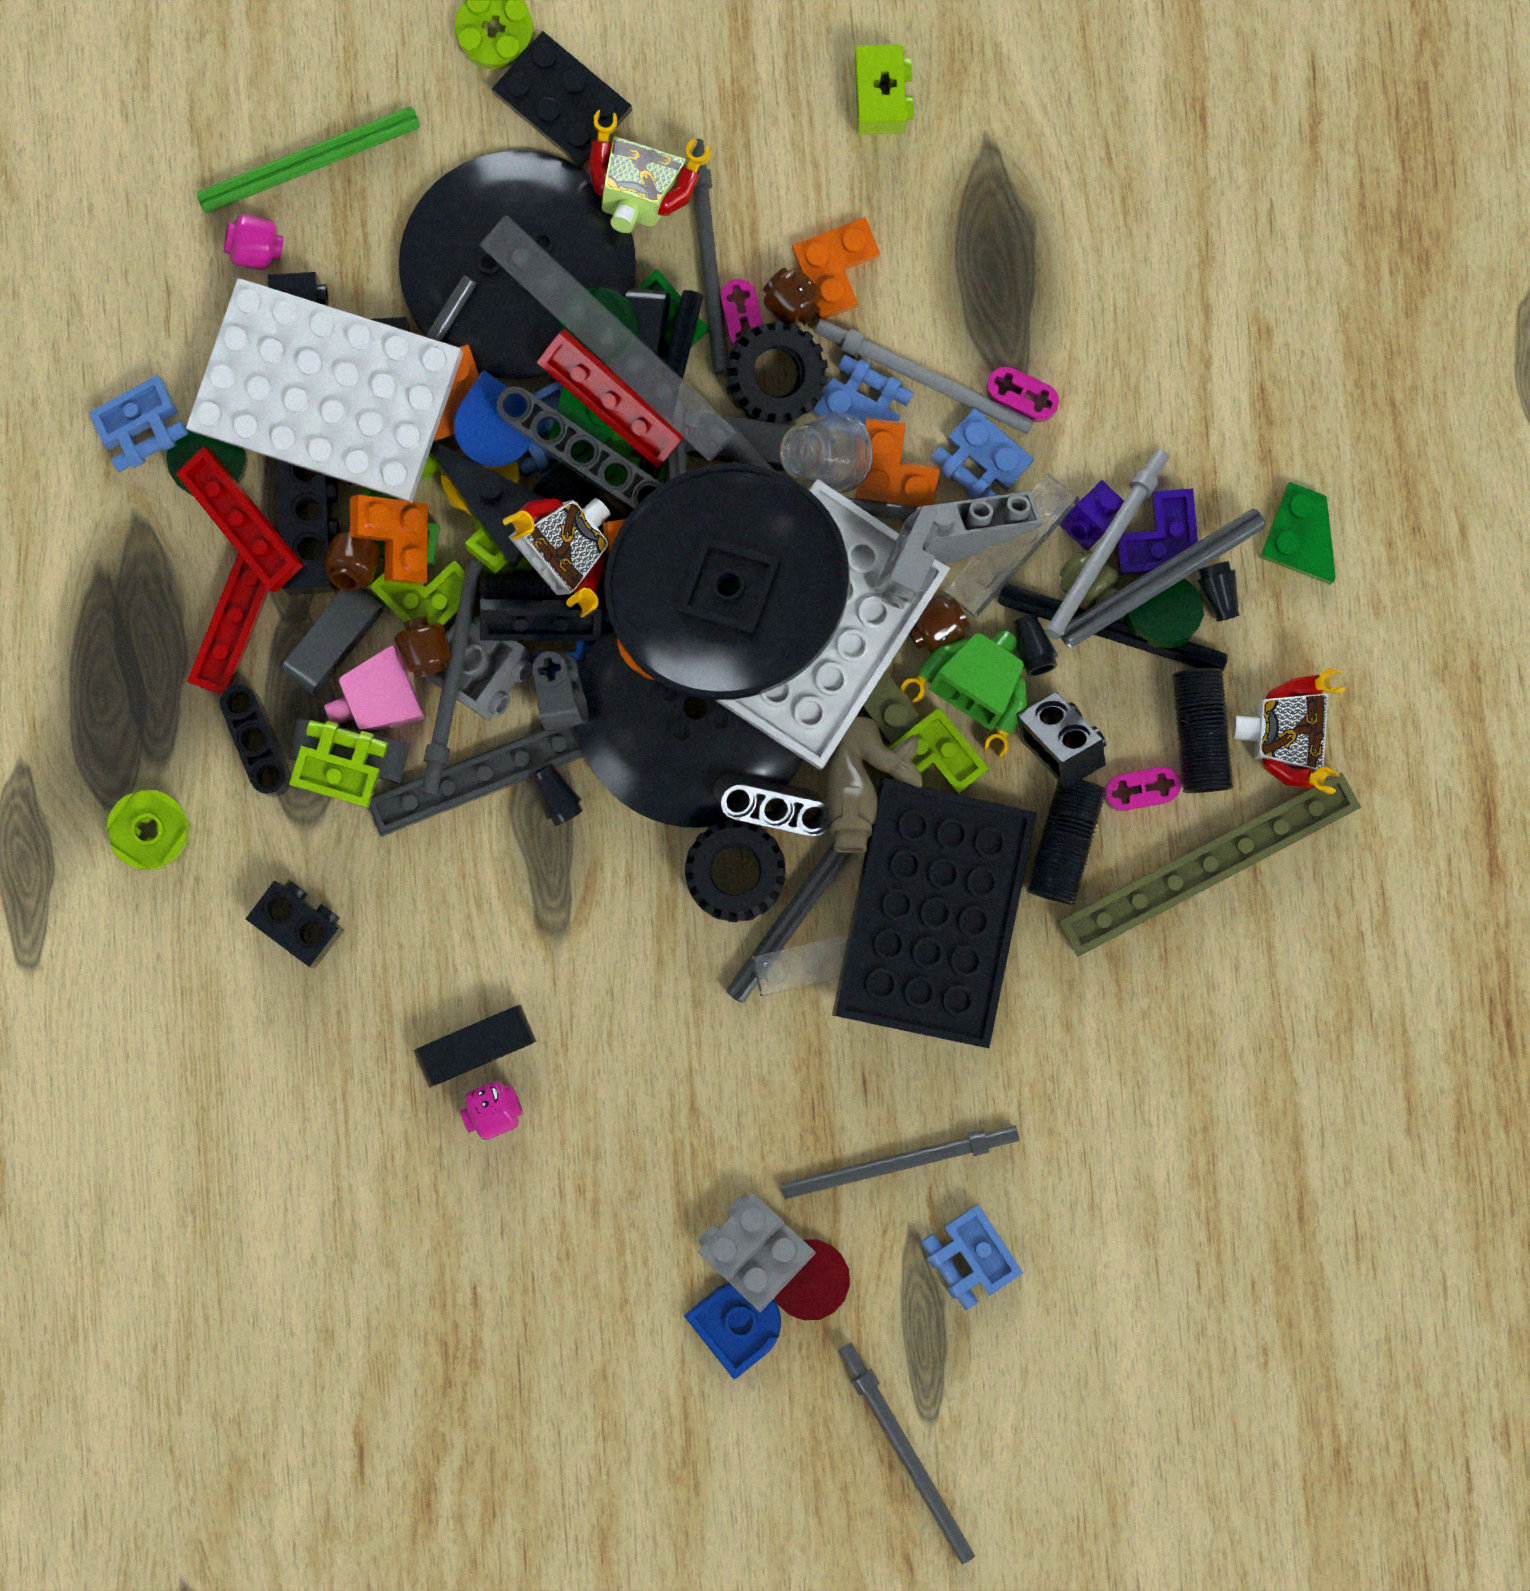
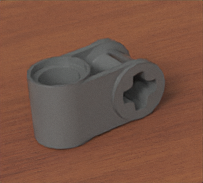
M546 651L539 654L533 663L532 673L538 696L539 716L545 730L551 731L587 723L588 709L582 690L577 661L572 655L567 653ZM560 664L561 671L556 672L555 676H552L551 669Z

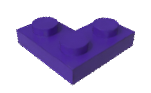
M1193 488L1154 491L1152 493L1155 531L1123 533L1116 544L1119 575L1148 573L1198 542Z

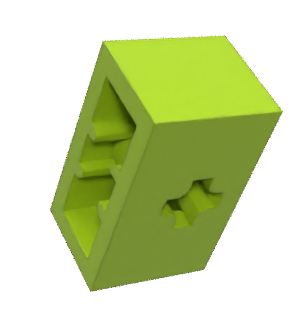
M903 44L856 46L855 79L858 135L905 133L907 120H913L914 117L913 96H906L905 82L912 81L911 57L904 58ZM887 84V89L890 91L889 95H882L881 88H879L880 85Z

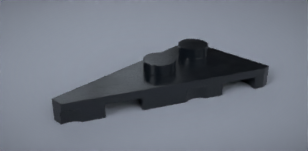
M433 441L429 453L434 458L436 466L450 480L457 490L459 498L474 519L478 520L483 526V531L490 541L493 540L503 554L507 565L515 570L524 555L509 538L516 531L512 523L504 525L503 519L515 514L529 501L547 498Z

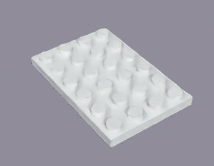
M238 278L186 429L412 503L464 351L459 347Z
M817 479L809 491L830 512L842 535L848 555L850 587L847 605L840 625L821 655L794 679L780 687L752 697L715 701L821 770L950 568L935 559L931 568L936 570V574L930 587L926 592L921 591L917 598L914 597L912 603H906L903 609L895 608L881 600L882 594L874 591V588L899 534Z

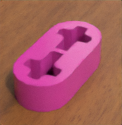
M743 279L729 281L722 289L721 304L729 340L732 347H734L733 343L737 340L736 337L742 334L741 322L747 321L750 330L762 325L763 321L754 287ZM736 289H740L742 295H749L750 297L744 300L745 313L738 314L736 303L728 302L727 300L733 297V291Z
M1000 367L989 376L986 389L987 395L991 400L1033 419L1035 422H1046L1056 413L1059 397L1055 389L1050 385L1010 367ZM1005 377L1012 380L1011 387L1020 391L1021 394L1007 391L1005 395H1000L998 393L999 386L994 383L995 380L1002 382ZM1026 394L1037 399L1040 394H1044L1047 396L1046 403L1051 408L1044 407L1041 412H1037L1033 409L1035 403L1024 396Z
M1157 767L1121 774L1112 778L1106 784L1107 792L1104 798L1107 805L1116 811H1130L1161 805L1172 801L1179 794L1181 781L1178 774L1167 767ZM1157 775H1162L1164 781H1171L1172 787L1166 790V796H1161L1159 790L1146 792L1145 785L1155 783L1158 779ZM1119 782H1123L1124 787L1128 789L1139 788L1138 794H1133L1127 798V804H1122L1120 798H1113L1112 792L1118 789Z

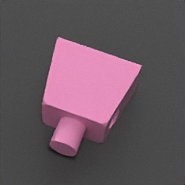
M394 645L384 649L341 676L338 680L345 696L324 705L331 722L342 724L354 719L360 732L373 733L426 720L409 675L401 667Z

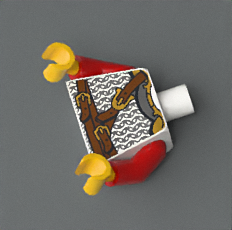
M556 498L527 502L515 514L503 519L504 525L512 523L516 531L509 536L511 541L556 595L571 594L575 590L574 594L566 600V604L572 607L578 603L582 608V613L580 614L582 618L598 607L599 602L595 593L605 562L603 552L608 547V541L599 531L598 527L611 516L604 503L594 498L581 509L573 500L561 502Z
M1327 669L1321 675L1294 678L1270 690L1266 699L1257 704L1256 717H1234L1233 739L1254 741V759L1262 761L1264 770L1284 785L1310 789L1316 787L1328 795L1334 794L1336 789L1324 786V780L1327 776L1334 775L1339 777L1340 775L1335 770L1324 767L1328 694H1322V692L1343 693L1345 687L1332 688L1330 680L1332 676L1343 674L1344 672L1337 669Z

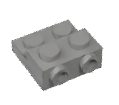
M924 505L906 518L874 588V591L882 594L881 600L898 609H903L906 603H912L914 597L917 598L921 591L926 592L936 574V570L931 568L936 556L924 551L923 548H928L937 533L938 526L934 525L933 522L938 512Z
M473 613L456 699L487 721H490L494 715L500 716L506 711L510 704V696L508 694L516 683H523L530 677L533 666L531 662L535 656L517 641H480V617ZM455 623L447 633L450 646ZM446 670L423 677L442 689Z
M752 1193L748 1199L742 1195L731 1204L727 1211L731 1217L720 1228L717 1225H713L702 1235L699 1240L702 1247L698 1253L751 1305L761 1312L816 1252L757 1195Z

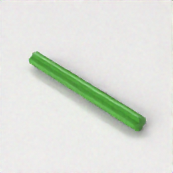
M407 107L200 190L197 193L198 201L205 213L212 212L414 131L420 127L418 117L412 107Z

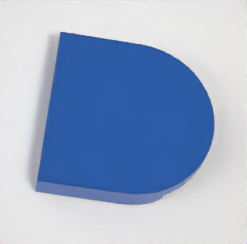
M482 370L459 403L453 417V429L458 447L467 458L483 466L501 467L519 459L532 442L499 419L496 412V403L499 395L508 387L485 370ZM510 396L503 402L504 411L511 417L522 416L526 411L525 402L520 397ZM548 419L541 420L537 424L538 433L543 428Z
M729 1282L715 1289L684 1314L686 1320L734 1380L774 1347L781 1329V1314L774 1298L759 1312Z

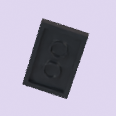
M544 31L539 34L492 88V93L581 168L590 159L592 141L597 139L598 132L594 127L595 113L600 110L598 123L601 127L608 128L613 123L614 113L617 116L618 127L632 111L630 103Z

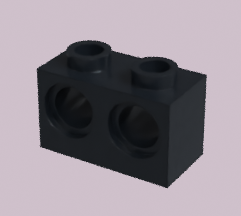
M1057 692L1017 714L1021 742L1065 788L1106 765L1104 755L1106 741L1101 731L1096 726L1090 727L1083 719L1077 706L1072 702L1067 703Z
M274 880L245 919L310 968H316L344 931V929L336 924L340 917L323 904H320L317 909L304 900L308 893L292 881L288 880L284 885ZM281 898H286L291 905V912L286 919L278 921L272 914L273 904ZM318 922L322 926L323 937L317 944L310 945L304 938V930L310 923Z

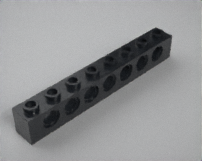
M316 272L268 274L269 288L329 306L327 284H321ZM276 459L280 536L304 565L282 586V589L288 595L336 592V586L330 582L329 577L324 571L323 564L332 538L340 533L338 518H332V503L338 502L337 480L317 473L312 480L301 481L298 478V473L302 467ZM308 503L318 504L319 513L314 519L305 521L300 518L303 506ZM310 542L320 543L321 552L317 558L313 560L303 559L302 550L305 545Z

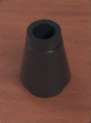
M1229 561L1198 569L1200 579L1197 582L1216 617V621L1220 622L1240 616L1235 569L1231 570Z
M1029 614L1016 619L1014 625L1016 628L1019 659L1024 663L1023 669L1026 670L1027 676H1038L1057 667L1056 658L1058 653L1038 621L1037 615Z
M552 763L531 774L535 781L534 784L546 819L551 818L555 826L572 819L583 811L579 804L582 799L554 768Z

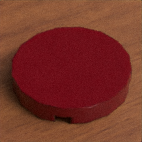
M802 1239L816 1254L774 1298L777 1305L790 1316L804 1321L821 1320L835 1313L845 1301L850 1288L849 1268L842 1254L831 1244L818 1239Z

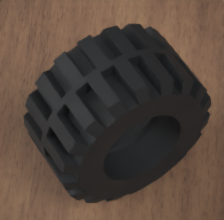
M772 322L748 330L733 343L734 347L731 352H728L725 359L727 367L723 369V378H727L728 386H725L727 394L732 395L734 399L732 403L737 409L741 408L745 412L744 415L751 419L755 418L760 421L782 423L798 419L814 408L813 405L820 401L824 394L821 392L823 386H826L828 382V377L825 376V369L828 368L827 359L823 360L821 352L824 351L820 343L816 344L812 340L814 336L810 332H803L799 329L800 326L793 323ZM771 349H779L787 353L794 361L797 369V379L793 389L788 394L780 397H772L765 394L758 387L754 377V366L757 358L763 352Z
M732 819L709 826V829L703 833L701 832L695 838L696 841L692 847L690 846L687 853L685 877L692 898L704 912L718 920L737 923L738 921L753 920L755 917L763 915L777 901L785 882V858L778 842L766 832V829L760 825L756 826L749 822L734 821ZM736 847L749 851L756 858L759 865L757 883L750 891L741 895L724 893L715 885L712 879L711 868L715 858L722 851Z

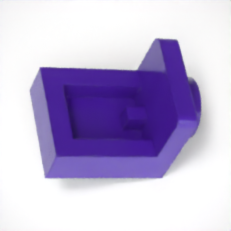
M1101 480L1074 506L1062 520L1060 526L1072 539L1088 551L1104 535L1124 500Z

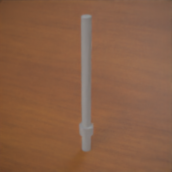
M822 318L816 326L814 333L841 345L842 351L856 356L858 353L973 409L976 408L979 412L1023 433L1028 434L1033 425V419L864 339V334L852 328L850 331H847Z
M1156 449L1145 468L1139 470L1131 481V491L1046 628L1045 633L1048 637L1054 640H1058L1144 498L1150 497L1158 485L1157 477L1169 459V455L1164 450Z

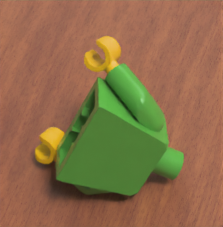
M1000 630L993 640L977 633L969 641L959 639L942 645L932 652L918 669L919 675L916 679L910 678L903 682L901 691L904 693L910 684L917 683L920 686V693L912 701L917 703L924 699L926 695L925 685L930 682L931 685L928 688L930 691L992 731L996 725L998 727L996 733L987 735L983 746L986 751L992 739L1000 738L1003 742V747L999 751L998 757H1001L1008 751L1009 745L1006 739L1008 734H1013L1018 725L1017 714L1024 711L1027 706L1026 681L1020 675L1024 663L1012 654L1017 647V639L1011 633Z

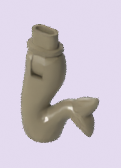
M855 717L830 756L828 805L831 821L830 833L835 836V851L842 853L866 852L867 837L872 835V825L876 820L878 800L876 790L863 766L862 760H866L873 767L883 772H889L902 782L918 788L922 787L921 774L912 762L918 750L916 735H912L893 749H889L883 744L876 721L865 717Z

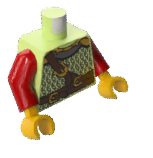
M600 110L595 113L594 127L598 134L597 139L592 141L588 172L595 193L603 197L602 210L613 215L610 222L616 231L630 233L636 222L649 227L655 226L661 216H669L689 202L700 176L698 172L699 166L705 165L711 160L712 152L709 145L706 146L705 153L701 157H694L693 150L696 148L697 140L696 138L691 139L686 145V154L690 160L687 166H685L686 159L622 138L614 136L613 142H609V135L617 127V116L614 113L612 125L608 128H603L598 123Z

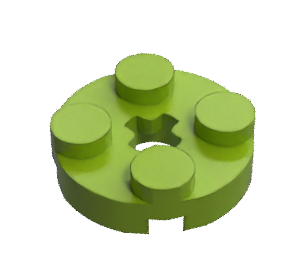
M466 0L459 8L455 18V35L461 50L472 63L485 69L498 70L510 66L509 63L516 61L531 45L534 37V26L524 0ZM493 20L499 21L500 26L505 27L504 32H497L495 38L489 37L488 30L484 28L486 24H490Z
M157 790L139 791L124 796L115 804L107 820V830L109 831V840L111 842L109 844L113 853L123 863L141 870H160L176 861L186 848L191 827L183 807L173 797ZM154 819L157 822L155 829L158 831V834L155 838L148 837L146 841H143L140 838L143 832L138 827L142 821L149 824Z

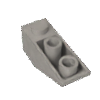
M1031 491L926 506L938 512L933 522L934 525L938 526V530L931 545L928 548L924 547L923 550L935 555V559L943 564L959 562L1040 527L1042 520Z

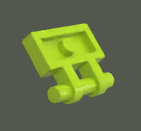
M310 720L306 735L320 739L317 750L304 746L300 747L289 785L369 808L380 769L365 764L369 754L384 758L389 743L375 739L374 734L361 731L358 734L341 729L340 724L326 721L324 724ZM334 744L355 749L352 760L331 755Z

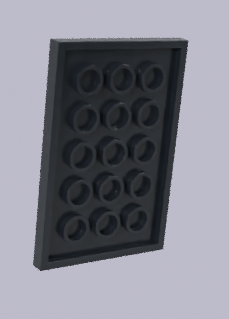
M880 778L877 792L876 820L872 825V835L868 837L867 850L862 865L832 1016L989 1049L1037 812L922 786L918 788L893 779Z

